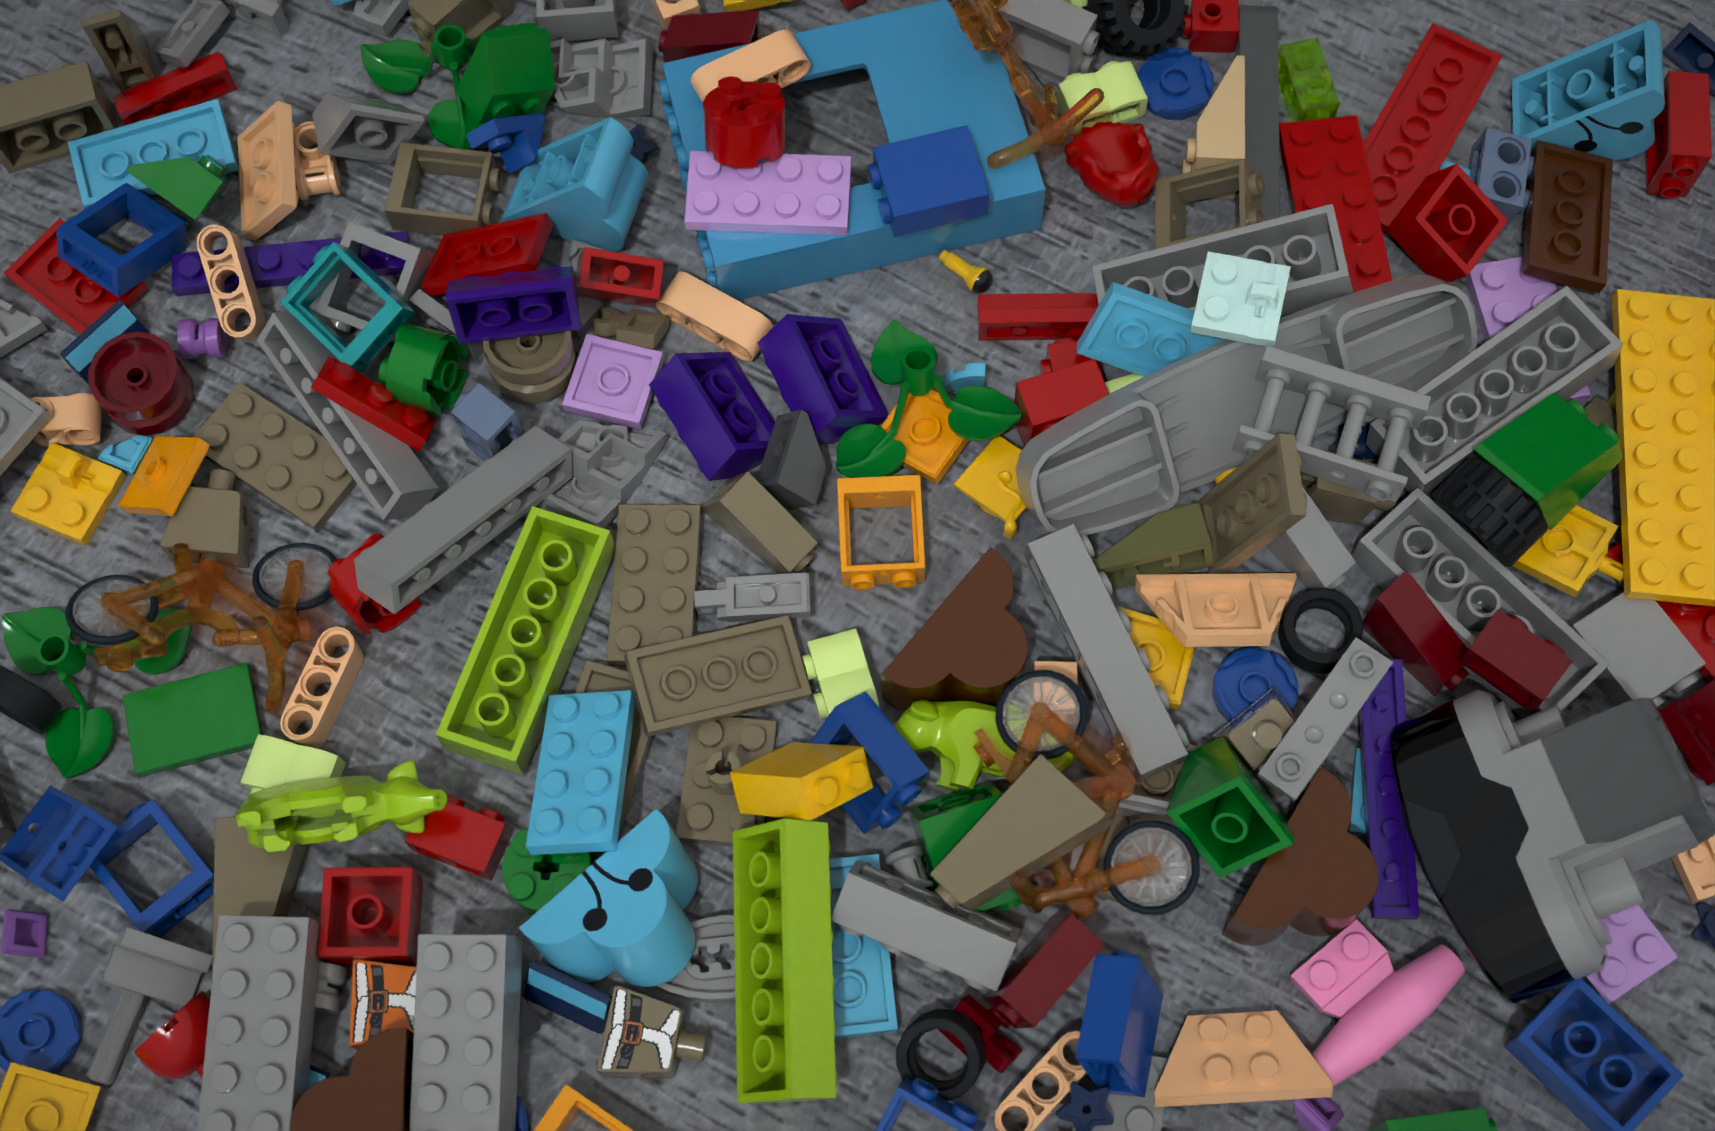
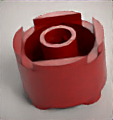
M734 76L720 79L718 87L709 92L703 101L705 149L707 153L710 150L715 161L734 168L758 167V160L769 157L770 162L778 159L786 147L785 101L781 94L780 85L773 82L742 81Z
M379 533L368 537L361 547L353 551L346 558L336 560L327 572L331 578L329 586L331 596L360 631L365 634H372L369 629L379 628L382 633L391 631L407 621L421 606L417 598H415L396 614H393L358 590L354 559L364 549L373 546L384 538Z

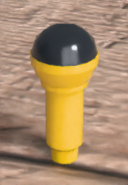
M947 250L941 252L939 260L943 262L944 266L962 277L971 292L977 294L985 293L991 287L993 277L986 267L972 266L953 252H948Z

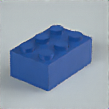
M1571 978L1563 983L1504 1045L1524 1067L1591 1131H1633L1684 1076L1582 978L1578 980Z

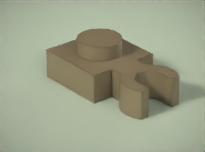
M604 307L601 309V319H593V332L595 335L601 337L616 335L619 342L644 348L655 349L669 330L668 315L631 309L627 314H622L617 309Z

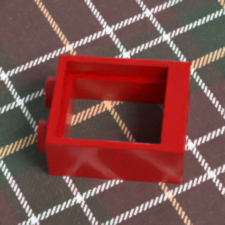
M1678 71L1667 72L1664 78L1665 106L1662 112L1654 118L1655 140L1650 148L1645 151L1647 195H1660L1666 199L1686 197L1711 159L1709 74Z

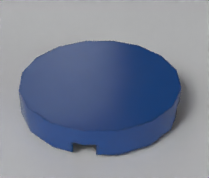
M1166 48L1151 54L1147 61L1141 65L1137 75L1148 98L1146 109L1153 115L1167 120H1184L1201 112L1207 106L1214 88L1213 72L1201 56L1198 59L1196 56L1191 55L1192 51L1184 48Z
M1248 647L1234 651L1221 662L1213 678L1212 697L1218 712L1229 722L1273 686L1293 709L1297 702L1299 683L1293 668L1281 655L1273 651L1270 653L1266 650H1260L1257 647Z
M26 990L11 997L0 1008V1067L5 1072L8 1071L9 1065L12 1062L56 1074L62 1071L75 1057L82 1041V1021L77 1008L66 997L48 990Z

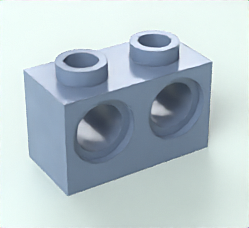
M1486 128L1472 146L1469 164L1470 178L1509 220L1506 223L1508 226L1518 213L1525 211L1529 201L1530 191L1526 189V181L1534 166V156L1530 155L1532 139Z
M480 383L472 391L463 393L457 399L454 409L451 411L465 445L483 460L495 456L516 437L524 434L516 411Z

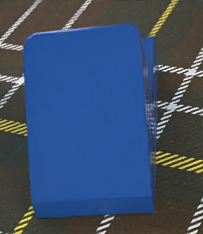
M543 113L497 118L490 120L466 135L472 149L488 147L490 152L499 150L508 173H513L536 160L546 120Z

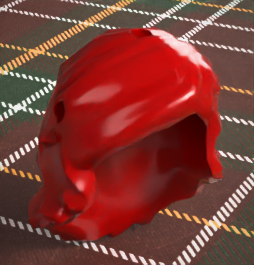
M1111 121L1097 122L1092 127H1083L1081 129L1082 134L1072 135L1073 141L1068 143L1063 151L1067 157L1066 163L1072 166L1083 180V185L1103 200L1119 207L1135 206L1150 197L1156 184L1159 166L1153 158L1155 155H1153L1151 145L1146 139L1147 134L1141 123L1123 124L1118 122L1114 124Z

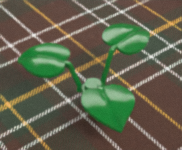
M522 23L493 28L484 33L540 28L538 23ZM444 25L434 34L435 42H432L430 45L431 53L428 58L422 53L418 43L410 40H392L380 44H361V55L367 74L379 88L389 93L404 94L414 91L419 84V77L426 78L429 76L436 58H438L441 66L452 71L456 101L444 100L437 103L429 112L428 127L432 136L438 142L450 148L472 150L466 134L485 123L478 124L456 92V88L460 82L459 70L467 63L469 59L468 52L471 56L473 55L482 34L476 39L473 47L471 39L466 38L462 28L456 25Z
M892 320L878 338L871 357L872 372L879 381L887 385L902 383L891 428L886 434L883 428L875 424H859L851 427L842 435L838 442L836 469L847 477L860 478L889 476L901 467L906 457V448L901 442L893 438L898 433L909 393L914 396H924L935 387L944 405L952 409L948 415L950 429L957 436L969 441H986L999 436L1020 421L1022 412L1014 402L1001 393L979 385L964 386L956 392L955 401L950 399L943 386L942 376L935 375L938 355L934 346L923 337L903 327L898 321Z
M40 607L23 612L4 613L2 615L4 640L15 665L30 675H43L51 669L58 672V679L66 685L79 705V710L66 709L57 714L46 730L45 745L47 753L59 769L62 777L74 778L92 769L104 758L114 738L115 728L111 714L103 708L88 710L87 701L71 679V675L79 673L84 668L86 654L93 653L124 659L134 656L135 666L143 673L153 675L165 673L173 669L186 653L193 627L191 614L179 609H159L157 617L149 629L140 636L126 642L130 647L128 650L94 646L84 641L77 644L72 641L73 632L68 627L66 614L57 608ZM148 612L134 619L126 628L125 633L139 626L147 617Z

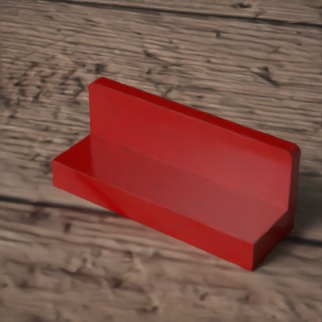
M215 52L190 63L187 68H177L114 96L116 101L114 104L125 125H129L208 102L238 89L221 53Z
M1095 293L980 294L977 300L978 341L1060 340L1063 338L1079 340L1097 309V295Z

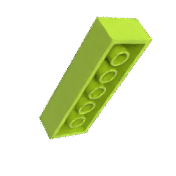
M535 506L531 507L435 734L445 750L524 776L545 725L549 695H557L614 555L616 547L610 530Z
M780 819L733 831L737 1103H789L836 1098L837 1070L835 1067L834 1039L836 1025L834 1022L833 932L831 929L830 902L832 888L830 885L828 822Z

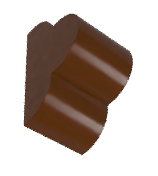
M991 547L986 551L882 672V699L889 705L905 712L913 702L920 699L931 702H945L949 699L951 701H973L997 707L1000 695L1006 686L1015 678L1024 674L1028 650L1027 637L1019 621L1010 614L1014 586L1013 575L1008 563L997 551ZM1021 686L1013 692L1008 703L1015 698Z
M1319 767L1286 822L1295 838L1294 844L1265 858L1221 934L1229 940L1247 946L1264 945L1281 936L1289 926L1311 936H1331L1348 927L1374 898L1379 882L1377 863L1369 848L1361 840L1346 832L1352 814L1350 798L1342 783L1325 769Z
M395 1028L381 1031L370 1037L361 1045L353 1057L349 1076L326 1078L315 1083L303 1093L292 1112L290 1131H409L414 1033L407 1028Z

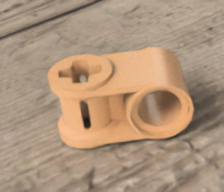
M314 122L302 123L295 129L293 137L294 156L297 159L295 180L300 199L305 201L311 195L330 192L335 196L341 195V179L336 156L319 154L318 147L309 149L312 145L317 144Z
M76 393L69 396L30 398V400L52 416L33 438L37 445L48 448L50 443L53 442L60 446H89L100 441L103 408L97 402L94 395Z

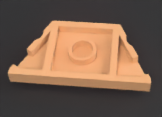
M1296 573L1136 574L1134 588L1137 594L1184 647L1270 646L1294 591L1297 576Z
M1278 1010L1187 1016L1155 1089L1154 1104L1155 1107L1327 1098L1333 1095V1083Z

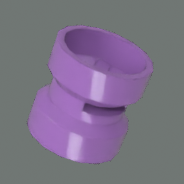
M209 318L205 323H198L195 319H182L179 321L177 343L183 359H197L200 355L204 354L211 358L226 357L228 352V334L222 329L219 318Z

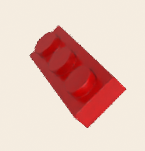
M328 356L311 386V389L417 451H420L427 441L436 421V418L427 414L425 410L414 405H405L393 399L392 393L384 385L373 382L356 372L350 365L339 362L331 356Z

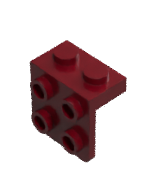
M1715 679L1687 698L1670 703L1659 710L1675 743L1679 744L1688 757L1686 762L1690 771L1698 779L1704 780L1707 786L1715 783Z

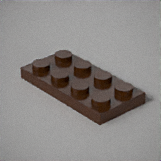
M1537 140L1531 149V156H1534V166L1529 176L1528 190L1530 191V197L1527 204L1522 274L1600 293L1606 286L1613 159Z

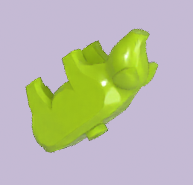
M920 699L913 702L893 725L916 754L932 751L938 756L940 777L935 786L950 791H958L959 787L973 789L980 772L995 777L1009 778L1017 776L1019 778L1034 761L1015 753L1003 742L997 730L995 720L996 707L973 701L931 702ZM1007 702L1004 718L1006 728L1010 736L1021 746L1034 751H1046L1064 744L1071 737L1070 732L1059 724L1023 714V707ZM1080 740L1067 753L1057 758L1048 759L1062 774L1068 766L1073 764L1074 757L1081 747Z
M408 760L393 768L388 773L386 782H380L366 775L345 776L282 785L254 792L247 796L242 803L243 806L237 810L236 819L238 827L243 826L246 829L249 843L256 848L263 849L266 852L285 851L288 847L296 844H313L335 839L339 842L353 840L358 836L381 828L388 822L394 823L398 829L405 832L422 833L425 829L424 816L442 810L447 803V794L442 789H432L422 785L418 780L414 760Z

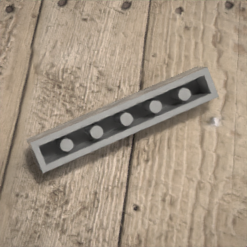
M289 311L273 312L256 340L381 519L386 521L415 515L436 493L439 488L409 445L311 389L328 356L333 357L339 362L341 361Z
M537 426L532 427L522 436L516 437L507 447L495 456L486 459L480 467L465 478L455 482L449 490L434 501L425 504L419 512L403 524L397 525L384 538L373 546L364 549L354 559L358 590L393 614H396L529 512L532 506L538 505L572 479V448Z
M1071 524L1027 543L1024 557L1135 784L1182 763L1188 755L1186 748L1189 747V741L1186 733L1180 724H1173L1167 712V709L1170 708L1167 695L1160 685L1154 686L1147 672L1151 670L1148 657L1142 647L1135 648L1128 634L1132 632L1130 621L1122 608L1116 609L1110 597L1113 594L1111 583L1104 571H1097L1091 559L1094 557V550L1086 534L1079 535L1075 525Z

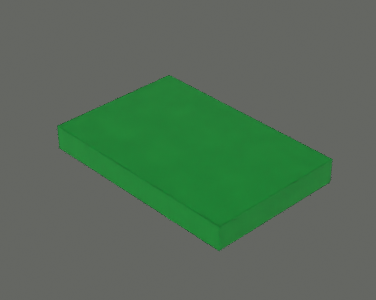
M248 663L122 695L134 771L139 778L252 749L258 734L263 735L252 670Z

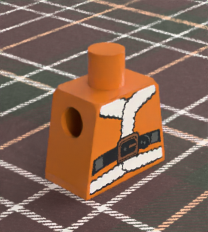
M353 960L350 1047L358 1051L361 1045L370 1037L388 1029L407 1028L414 1033L417 967Z

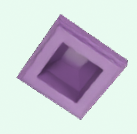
M5 909L1 954L44 958L48 914Z
M1328 1097L1295 1099L1293 1101L1299 1128L1304 1130L1332 1131L1344 1117V1113Z

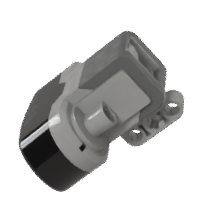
M1477 689L1396 724L1391 729L1389 741L1390 756L1407 833L1423 874L1474 961L1496 992L1508 1003L1515 1004L1604 970L1608 959L1606 945L1612 944V938L1604 918L1645 902L1633 872L1693 849L1699 843L1708 840L1715 834V826L1706 803L1692 774L1688 771L1667 724L1651 698L1644 697L1624 702L1568 726L1557 705L1517 721L1505 700L1497 702L1491 693Z

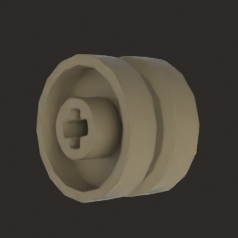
M571 331L483 341V350L488 362L491 378L498 390L510 399L528 404L545 402L562 394L568 387L577 362Z

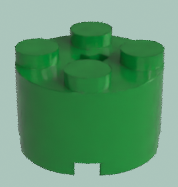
M403 323L396 330L395 343L389 358H385L380 365L379 380L386 383V389L392 393L393 399L405 405H414L427 412L441 415L443 414L441 411L443 408L450 410L455 405L464 388L467 370L461 369L462 357L469 358L467 344H459L457 336L454 334L416 324L408 325Z
M525 829L513 837L503 859L502 875L510 895L525 912L533 916L591 866L594 860L590 852L531 855L526 848L528 829ZM555 866L558 872H552L550 879L545 880L542 876L543 872H547L549 867Z

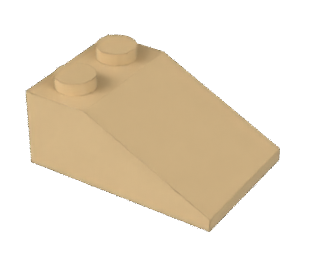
M1236 56L1197 121L1194 137L1187 138L1185 158H1182L1181 174L1245 159V56ZM1236 192L1211 197V199H1235Z

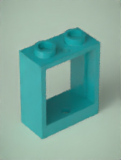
M333 242L331 245L323 247L313 259L314 265L305 275L297 277L290 283L286 290L287 295L280 303L341 362L350 365L356 371L364 372L395 337L397 328L403 323L407 324L416 312L352 250ZM345 265L386 302L350 344L309 307Z

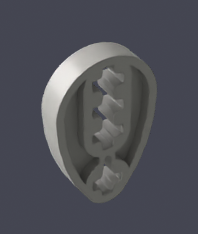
M718 915L692 922L695 931V947L691 959L685 968L674 978L653 987L671 996L689 1001L706 1003L736 1001L735 960L731 961L730 969H723L720 962H712L709 964V971L701 972L699 965H692V961L699 959L700 951L707 950L709 956L715 958L721 956L722 948L727 947L735 955L734 915Z

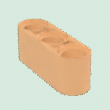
M780 30L703 65L693 73L690 82L703 103L706 95L717 88L718 81L724 77L734 76L748 82H773L783 88L803 78L810 70L811 63L790 30Z
M217 224L209 225L199 233L197 248L220 325L228 335L245 342L255 341L258 339L266 323L243 244L240 238L227 228ZM226 236L228 241L227 249L219 255H214L212 248L214 241L219 237ZM237 274L239 277L238 288L232 293H226L224 290L225 280L228 276ZM248 312L251 317L250 326L246 330L238 332L235 327L236 318L241 313Z
M682 271L676 274L656 303L660 313L668 315V319L746 362L754 360L761 350L757 342L774 327L763 314Z
M333 627L321 634L284 709L280 720L281 730L292 743L317 749L324 745L363 664L364 653L350 631L345 628ZM342 645H349L345 655L339 658H332L336 648ZM326 682L331 683V687L326 694L314 696L315 690L319 685ZM308 720L313 721L312 728L307 733L302 735L296 734L297 728L301 723Z
M1080 1031L1068 1032L1062 1036L999 1105L993 1121L994 1131H1007L1003 1127L1001 1119L1003 1114L1011 1110L1019 1111L1026 1118L1027 1127L1024 1131H1036L1070 1093V1083L1072 1081L1079 1083L1085 1077L1087 1072L1081 1065H1071L1063 1056L1064 1047L1070 1044L1078 1045ZM1040 1077H1047L1053 1080L1057 1087V1095L1047 1100L1039 1098L1033 1092V1081Z

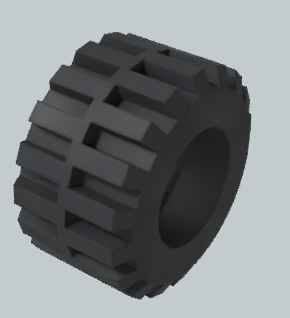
M1087 0V6H1082V9L1098 15L1096 32L1100 33L1097 44L1104 43V51L1108 53L1116 52V56H1133L1162 51L1168 48L1167 43H1174L1179 37L1176 31L1183 30L1186 21L1182 17L1184 14H1188L1189 5H1184V0H1143L1144 11L1138 26L1132 21L1128 13L1127 0Z
M1469 456L1432 493L1435 503L1502 565L1511 567L1548 530L1541 511L1516 484L1491 464Z

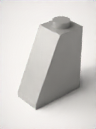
M1303 488V492L1307 497V516L1266 545V547L1291 573H1296L1297 579L1307 589H1333L1347 578L1345 572L1356 564V561Z

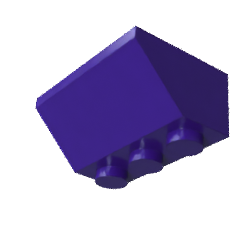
M551 266L544 270L528 272L510 271L503 275L486 277L468 276L461 280L449 281L446 289V302L459 344L581 330L578 293L573 266Z
M787 314L757 342L765 358V363L771 370L781 391L783 400L791 412L803 410L808 413L818 444L837 443L842 435L851 427L859 424L879 425L889 415L840 318Z
M730 352L675 354L651 381L649 386L657 397L660 407L667 413L677 429L680 439L686 444L695 458L700 471L706 476L708 481L733 478L762 464L775 421Z

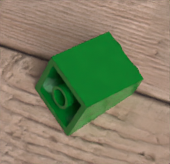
M1554 392L1482 441L1474 449L1478 459L1486 461L1502 472L1531 499L1543 514L1550 531L1623 459L1618 443L1621 439L1613 429L1604 423H1601L1599 426L1595 425L1586 418L1588 412L1572 398L1565 401Z
M1223 736L1188 753L1166 813L1179 829L1191 839L1196 850L1219 878L1294 844L1295 838L1275 801Z
M989 781L976 784L973 789L964 788L907 807L919 845L922 846L924 852L923 856L929 874L1003 795ZM931 876L936 890L940 883ZM1029 877L976 910L981 912L996 906L1000 910H1006L1023 904V897L1034 894Z

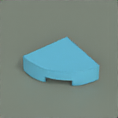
M967 363L965 370L958 372L951 369L944 377L945 390L957 392L964 386H984L986 363Z
M140 435L132 436V439L124 440L116 445H109L97 459L106 465L121 470L123 473L134 476L153 438Z

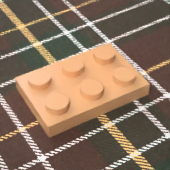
M281 101L275 102L237 137L242 238L252 241L260 239L289 213L293 212L297 208L299 200L295 180L297 159L294 156L293 137L295 134V124L292 122V105Z

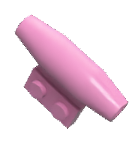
M1356 919L1291 974L1290 981L1321 1013L1323 1012L1340 1019L1311 1054L1331 1079L1333 1087L1378 1061L1429 1017L1466 970L1460 959L1448 947L1440 944L1394 972L1388 951Z

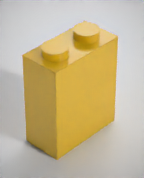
M791 742L730 772L740 814L813 820L873 788L863 746Z

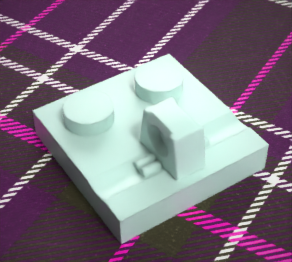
M1208 251L1191 325V333L1274 348L1291 266L1270 264Z

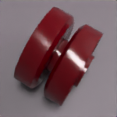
M137 331L118 335L107 341L97 351L88 370L89 388L95 399L106 410L113 422L128 433L148 436L167 431L176 426L188 413L194 397L193 381L185 367L177 358L170 345L155 334Z

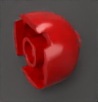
M204 991L198 993L181 1007L162 1027L160 1026L134 1052L140 1059V1062L156 1076L168 1080H181L196 1071L203 1077L211 998Z

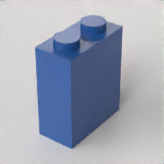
M968 125L873 147V164L867 165L869 180L873 189H880L882 199H878L880 217L883 224L890 222L894 237L988 215L989 191Z
M1116 951L1112 955L1097 954L1095 956L1075 1058L1097 1087L1103 1085L1109 1087V1094L1145 1097L1163 994L1141 959L1128 952Z

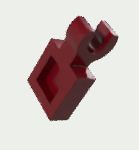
M970 994L966 995L955 1007L954 1011L968 1017L980 1030L986 1045V1059L995 1070L1003 1073L1022 1053L1020 1046L1013 1040L996 1034L1002 1023ZM938 1029L967 1056L964 1044L954 1034Z

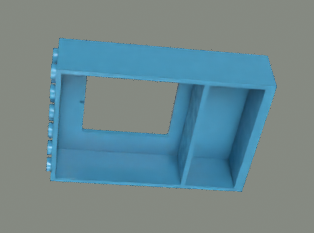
M939 0L794 33L793 35L809 59L811 67L803 78L790 85L863 68L866 69L888 143L968 125L989 191L988 215L894 237L890 222L883 224L878 208V199H882L880 189H873L871 183L850 187L848 235L696 230L697 242L701 257L704 259L709 285L736 300H741L937 254L943 250H954L1041 229L1046 189L985 0H977L982 11V20L979 22L972 21L956 0ZM746 45L662 63L665 79L658 81L663 101L662 106L667 125L670 128L671 141L675 157L678 159L680 176L686 193L690 151H706L703 103L690 82L691 76L703 65Z

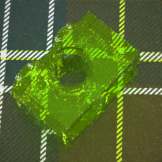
M1314 38L1280 45L1278 52L1279 90L1290 122L1335 118L1340 101L1319 39Z

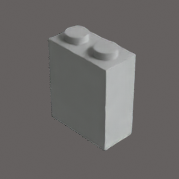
M1623 592L1571 626L1575 632L1610 663L1595 682L1614 706L1645 697L1651 698L1656 707L1659 708L1665 703L1661 696L1671 690L1676 695H1679L1699 681L1694 674L1706 664L1660 605L1654 600L1624 598Z

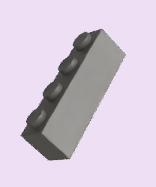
M856 860L848 872L831 916V921L839 924L840 929L850 935L857 937L868 936L879 941L884 949L892 953H908L922 959V963L934 971H950L963 977V980L968 985L976 989L987 990L989 988L996 992L1022 930L977 910L971 912L961 904L954 909L937 893L859 860Z

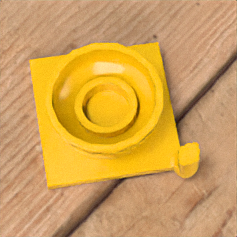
M999 435L987 445L954 483V487L977 502L984 512L1005 522L1003 536L1012 540L1017 535L1016 520L1027 509L1022 501L1016 478V465L1022 450Z

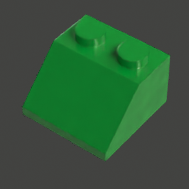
M546 28L482 34L456 88V92L478 124L487 123L497 118L539 114L545 111L546 105L555 90L550 33Z
M210 155L133 164L126 171L194 220L207 215L232 180L224 174L228 168Z

